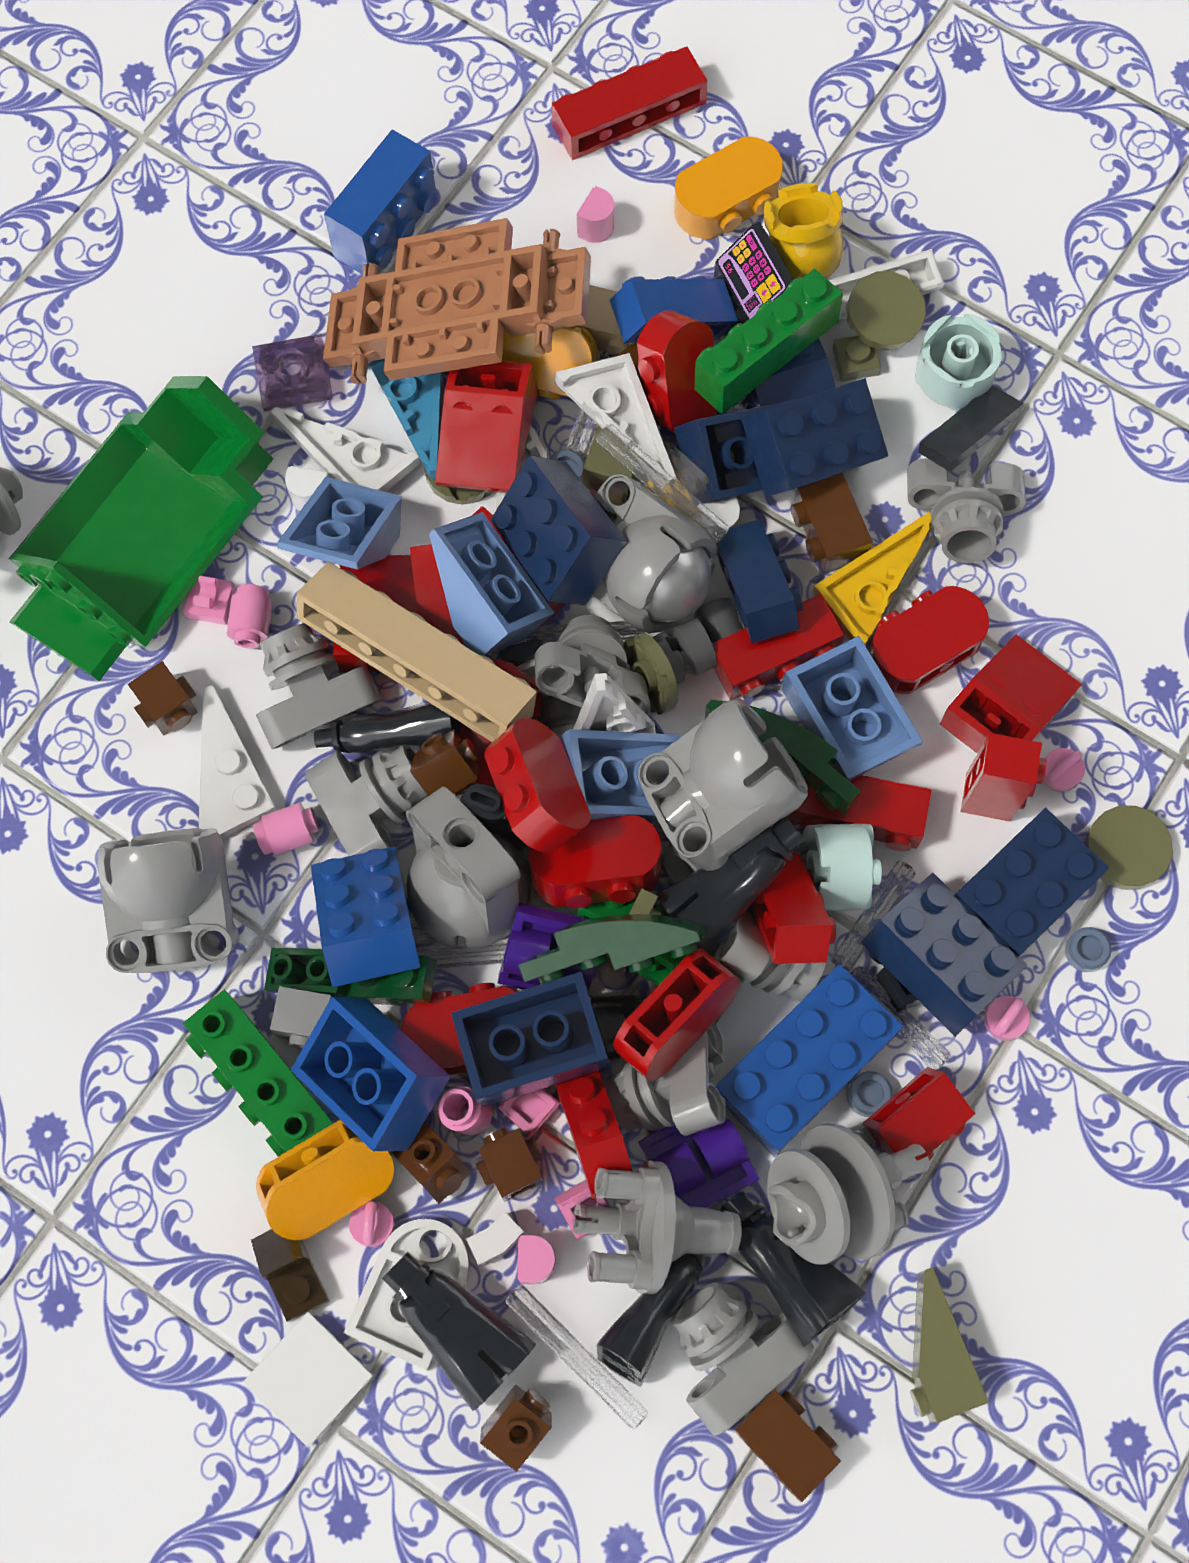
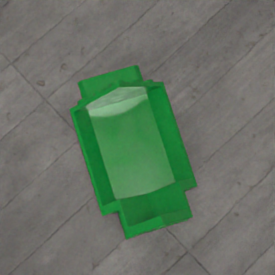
M173 376L145 412H127L8 558L19 567L16 574L22 580L33 587L37 586L9 623L97 681L101 680L129 644L146 648L196 584L199 576L203 575L263 498L253 485L274 459L258 443V440L265 432L208 376Z

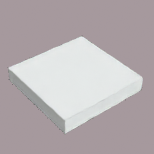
M307 1312L249 1374L243 1383L307 1447H311L370 1382L374 1375L310 1312Z

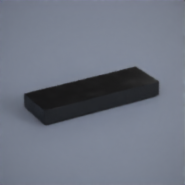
M992 385L987 392L974 398L920 441L918 453L951 472L1021 415L1024 403Z

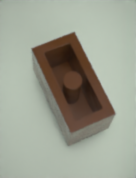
M843 473L796 489L794 504L790 506L792 518L798 528L803 526L808 538L805 541L808 555L813 563L818 561L823 574L844 567L871 549L873 544L872 538Z
M773 1389L732 1430L787 1490L802 1503L841 1462L834 1453L839 1445L820 1425L814 1430L807 1425L800 1417L806 1410L787 1390L779 1395Z

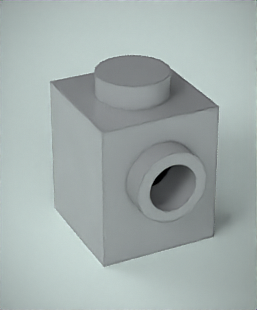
M279 986L270 1030L276 1037L290 1039L288 1045L303 1049L332 996Z

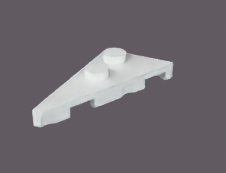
M630 353L556 372V385L664 488L675 485L677 478Z
M276 406L270 411L272 418L323 471L328 473L330 478L386 492L420 465L419 456L408 450L407 454L385 447L383 441L371 437H361L357 432L328 422L325 425L305 419L303 413L291 409L284 410Z
M607 673L594 675L573 730L656 734L655 723Z
M211 685L203 689L199 828L202 830L217 829L221 839H224L260 821L261 816L277 810L214 686Z

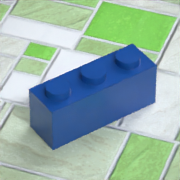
M637 276L626 280L622 284V288L609 300L624 343H637L640 333L647 322L656 314L666 310L679 312L707 324L713 331V341L721 337L738 322L724 279H706L705 276H697L691 279H676L674 276H667L661 279H645L642 276Z

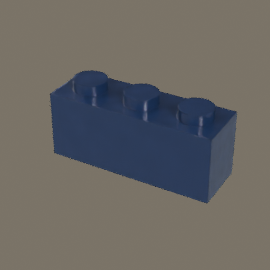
M760 519L713 533L720 567L751 644L799 630L797 612L803 610L802 600L796 586L789 588L788 584L791 583V577L785 559L777 560L780 554L774 534H766Z

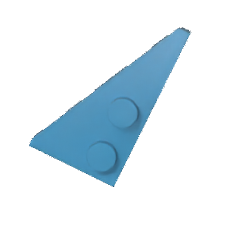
M385 359L370 362L369 366L430 479H436L444 402L445 372L390 381L384 373Z

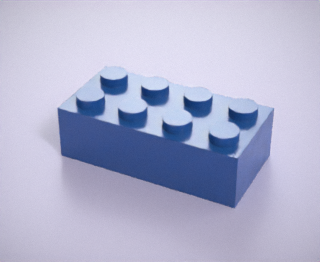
M839 963L715 1087L720 1096H723L725 1099V1108L775 1158L897 1036L904 1026Z

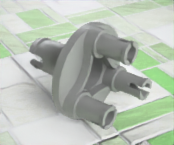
M646 1161L637 1172L599 1168L596 1173L594 1186L595 1194H597L596 1198L627 1199L629 1203H616L614 1207L578 1203L574 1209V1215L592 1218L591 1221L573 1219V1229L576 1234L612 1235L614 1240H622L626 1244V1254L591 1251L587 1264L589 1282L626 1283L629 1285V1288L635 1289L641 1294H656L666 1280L671 1261H675L684 1254H735L741 1241V1220L739 1214L726 1210L720 1212L706 1207L686 1205L675 1196L671 1173L666 1164L660 1161Z

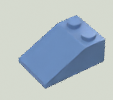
M325 477L278 540V549L354 569H359L387 557L400 537L402 496Z
M483 512L437 527L429 533L453 627L468 649L478 655L490 656L525 640L555 613Z
M860 636L785 672L781 689L802 726L838 750L834 766L848 781L923 743Z
M569 729L558 738L563 743L591 813L590 820L637 815L649 823L659 822L641 787L638 778L639 767L647 756L653 753H660L682 737V735Z

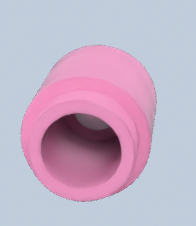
M244 584L238 586L237 593L232 595L227 636L234 640V644L237 646L256 648L261 642L268 639L273 605L272 600L269 598L270 592L268 589L259 585Z
M301 802L261 816L262 821L253 824L255 837L264 855L274 853L277 856L315 842L314 833L320 831L313 809L311 807L304 809Z
M454 1086L445 1091L438 1103V1116L447 1128L464 1135H476L483 1132L490 1124L492 1106H481L475 1100L471 1088Z

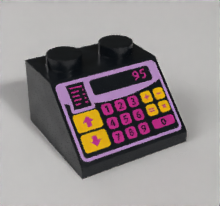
M760 221L746 230L715 261L714 278H712L724 279L738 322L732 328L739 323L744 324L752 318L763 303L768 300H775L785 292L787 286L793 281L792 276Z

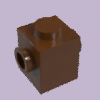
M163 661L128 683V686L140 702V704L134 707L135 711L147 728L156 724L163 736L170 731L181 730L189 724L192 716L198 713L191 701L197 695L183 675L175 679Z
M453 729L444 736L441 733L435 734L422 744L421 750L412 755L410 773L428 796L443 786L455 794V796H459L471 785H475L478 779V767L481 757L472 741L468 738L463 740L457 731Z
M426 1122L423 1123L408 1150L392 1152L438 1204L448 1195L456 1192L463 1181L472 1173L456 1153Z
M505 1127L484 1138L486 1145L478 1149L483 1160L476 1163V1166L486 1187L488 1188L495 1184L504 1202L544 1182L536 1165L537 1162L543 1160V1157L532 1135L523 1139L519 1128L510 1132L508 1127Z
M515 1384L481 1427L480 1444L517 1472L552 1428V1412L548 1410L550 1408L549 1403L535 1390L528 1389L525 1392Z

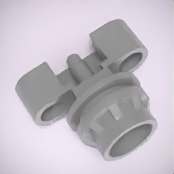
M928 458L918 459L907 468V498L912 507L931 511L934 535L938 542L942 544V551L946 557L959 563H975L988 558L995 551L996 540L1003 531L1004 515L1015 514L1025 506L1024 473L1015 464L990 462L987 484H975L971 472L967 470L959 473L958 482L947 481L946 469Z
M596 615L578 616L565 625L557 642L545 643L537 649L534 656L535 680L537 687L543 693L582 708L594 675L607 673L647 716L649 715L650 702L647 682L640 674L626 669L627 656L623 641L611 624L604 618Z
M305 623L283 630L260 643L265 655L263 671L268 677L275 676V679L268 684L270 690L273 691L289 686L293 697L256 714L271 749H276L306 736V733L313 729L328 725L333 720L344 715L350 716L382 700L367 665L328 681L323 670L336 663L334 655H325V652L330 649L327 640L315 634L313 628Z
M404 744L395 751H379L373 755L372 760L368 758L362 760L359 763L362 775L360 778L348 759L339 751H336L305 772L312 791L348 856L366 853L372 849L396 847L383 820L389 817L397 824L407 821L406 811L428 796L410 773L412 755L415 752L409 746Z
M750 907L740 917L728 935L720 942L719 946L714 949L716 960L727 969L749 981V984L754 988L762 989L771 996L786 995L796 1002L803 1000L815 988L826 967V963L774 964Z
M715 1022L662 1077L654 1081H648L628 1062H626L621 1072L608 1077L606 1083L607 1095L616 1120L624 1130L632 1131L642 1127L650 1131H656L665 1126H676L682 1135L688 1136L725 1122V1099L723 1096H720L716 1087L709 1083V1078L715 1077L718 1073L716 1065L724 1063L723 1041Z
M718 1283L708 1284L692 1294L684 1301L671 1319V1323L679 1332L680 1347L686 1356L691 1357L690 1363L694 1369L705 1371L717 1366L690 1391L686 1398V1402L713 1435H719L731 1428L804 1363L814 1350L812 1342L805 1347L802 1345L784 1313H780L770 1319L752 1335L758 1324V1317L752 1310H747L745 1303L740 1297L726 1294Z

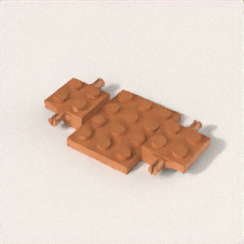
M508 218L398 239L395 271L378 274L380 270L378 265L369 263L368 266L366 263L363 265V276L359 278L358 286L348 291L331 294L323 360L330 368L352 364L350 381L361 385V382L363 384L367 382L368 364L379 359H385L384 373L390 381L502 362L505 329L511 337L536 333L535 351L545 354L546 350L547 353H550L552 351V333L554 330L587 324L591 255L586 246L569 250L559 249L560 232L556 229H550V233L548 229L543 232V245L537 244L511 249L513 226Z

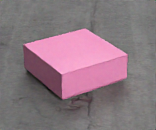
M542 1088L504 1100L498 1107V1110L525 1134L534 1137L560 1107V1103Z

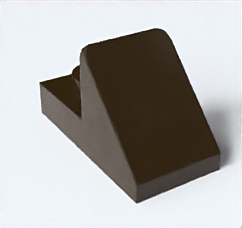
M272 1229L251 1239L261 1277L268 1280L286 1322L290 1323L307 1312H311L330 1302L302 1240L283 1238Z

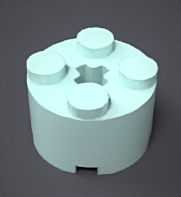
M964 314L963 317L950 318L951 315L935 321L924 336L916 363V384L930 399L941 405L948 406L953 411L961 410L974 398L981 396L990 389L1002 360L998 332L988 321L972 314Z
M807 825L802 835L805 841L801 843L800 854H807L805 868L810 869L812 872L813 884L817 893H822L826 911L870 909L872 904V885H880L882 877L880 860L873 859L872 854L874 842L872 825Z

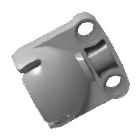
M739 697L724 702L712 711L705 720L660 753H653L647 756L642 761L638 771V778L646 799L666 836L682 856L706 871H714L722 867L727 862L729 855L779 819L785 818L795 811L808 796L807 784L787 750L776 737H771L761 744L758 736L766 731V724ZM706 840V843L703 846V848L699 850L701 844Z
M443 786L406 811L407 819L413 830L417 852L407 875L408 907L418 926L441 944L457 947L458 936H463L466 939L467 948L487 947L509 935L518 903L529 904V894L531 892L529 868L519 850L509 840L496 831L486 829L451 791Z
M200 828L136 835L131 839L130 847L129 842L125 839H116L100 844L97 868L108 938L106 959L114 970L120 973H153L196 968L221 962L234 950L238 943L239 933L233 922L224 846L217 829L202 830ZM211 930L222 933L226 940V948L215 949L211 947L207 942L206 933ZM123 940L131 941L138 947L139 957L137 959H130L122 953L121 942Z

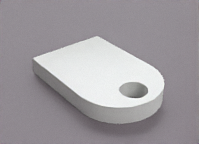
M418 1219L401 1225L386 1239L344 1333L428 1371L434 1356L405 1320L398 1304L400 1301H395L392 1298L396 1293L382 1277L409 1252L422 1266L427 1262L430 1265V1270L433 1268L445 1273L464 1288L469 1276L470 1261L464 1242L452 1228L436 1220ZM429 1232H440L446 1239L444 1252L435 1258L425 1256L421 1250L423 1237Z

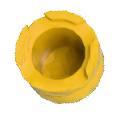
M814 183L794 184L778 190V198L771 201V203L769 201L764 203V226L769 233V238L793 280L797 277L803 278L814 268L828 279L839 268L843 254L844 241L839 228L843 222V200L834 190L831 194L818 191V184Z

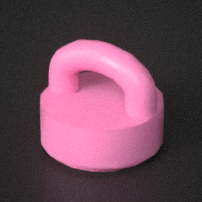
M1058 748L1051 751L1045 758L1047 759V766L1043 781L1052 790L1059 792L1070 791L1076 788L1083 779L1085 764L1080 751Z
M1013 996L996 998L986 1008L984 1013V1024L987 1031L1001 1041H1011L1019 1038L1027 1030L1030 1023V1013L1023 999Z
M373 1200L354 1210L349 1219V1230L353 1238L361 1245L367 1247H377L384 1244L395 1228V1220L391 1210L383 1203Z

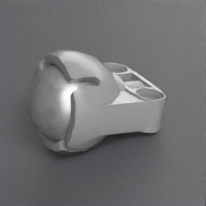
M622 474L609 477L594 495V498L627 540V543L592 596L637 630L647 633L662 632L669 627V622L690 615L705 600L715 567L712 556L717 553V545L704 528L650 491L645 484ZM630 488V497L625 504H623V494L627 489Z

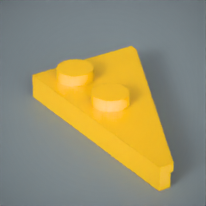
M930 512L814 585L813 593L815 596L822 594L838 625L849 640L860 636L864 645H867L878 622L881 620L933 526Z

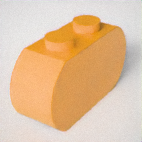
M744 136L681 171L675 182L674 216L678 225L691 236L700 239H713L722 233L734 231L743 221L755 214H764V203L766 201L771 203V201L779 196L778 190H780L783 163L779 152L772 144L761 138Z
M572 326L554 330L552 333V351L547 353L545 350V354L538 353L534 349L536 333L511 337L506 329L504 331L502 361L531 363L538 395L545 398L560 399V395H567L556 385V372L598 361L596 342L586 328Z
M339 1120L265 1164L257 1177L256 1192L268 1224L276 1234L290 1240H306L321 1230L329 1228L339 1219L384 1193L392 1182L394 1163L388 1151L373 1152L344 1122Z

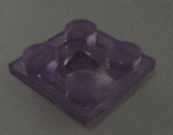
M322 334L252 346L264 412L271 411L276 406L283 409L333 399L328 365L323 360L324 342ZM291 364H297L302 367L294 375L282 373L283 369Z

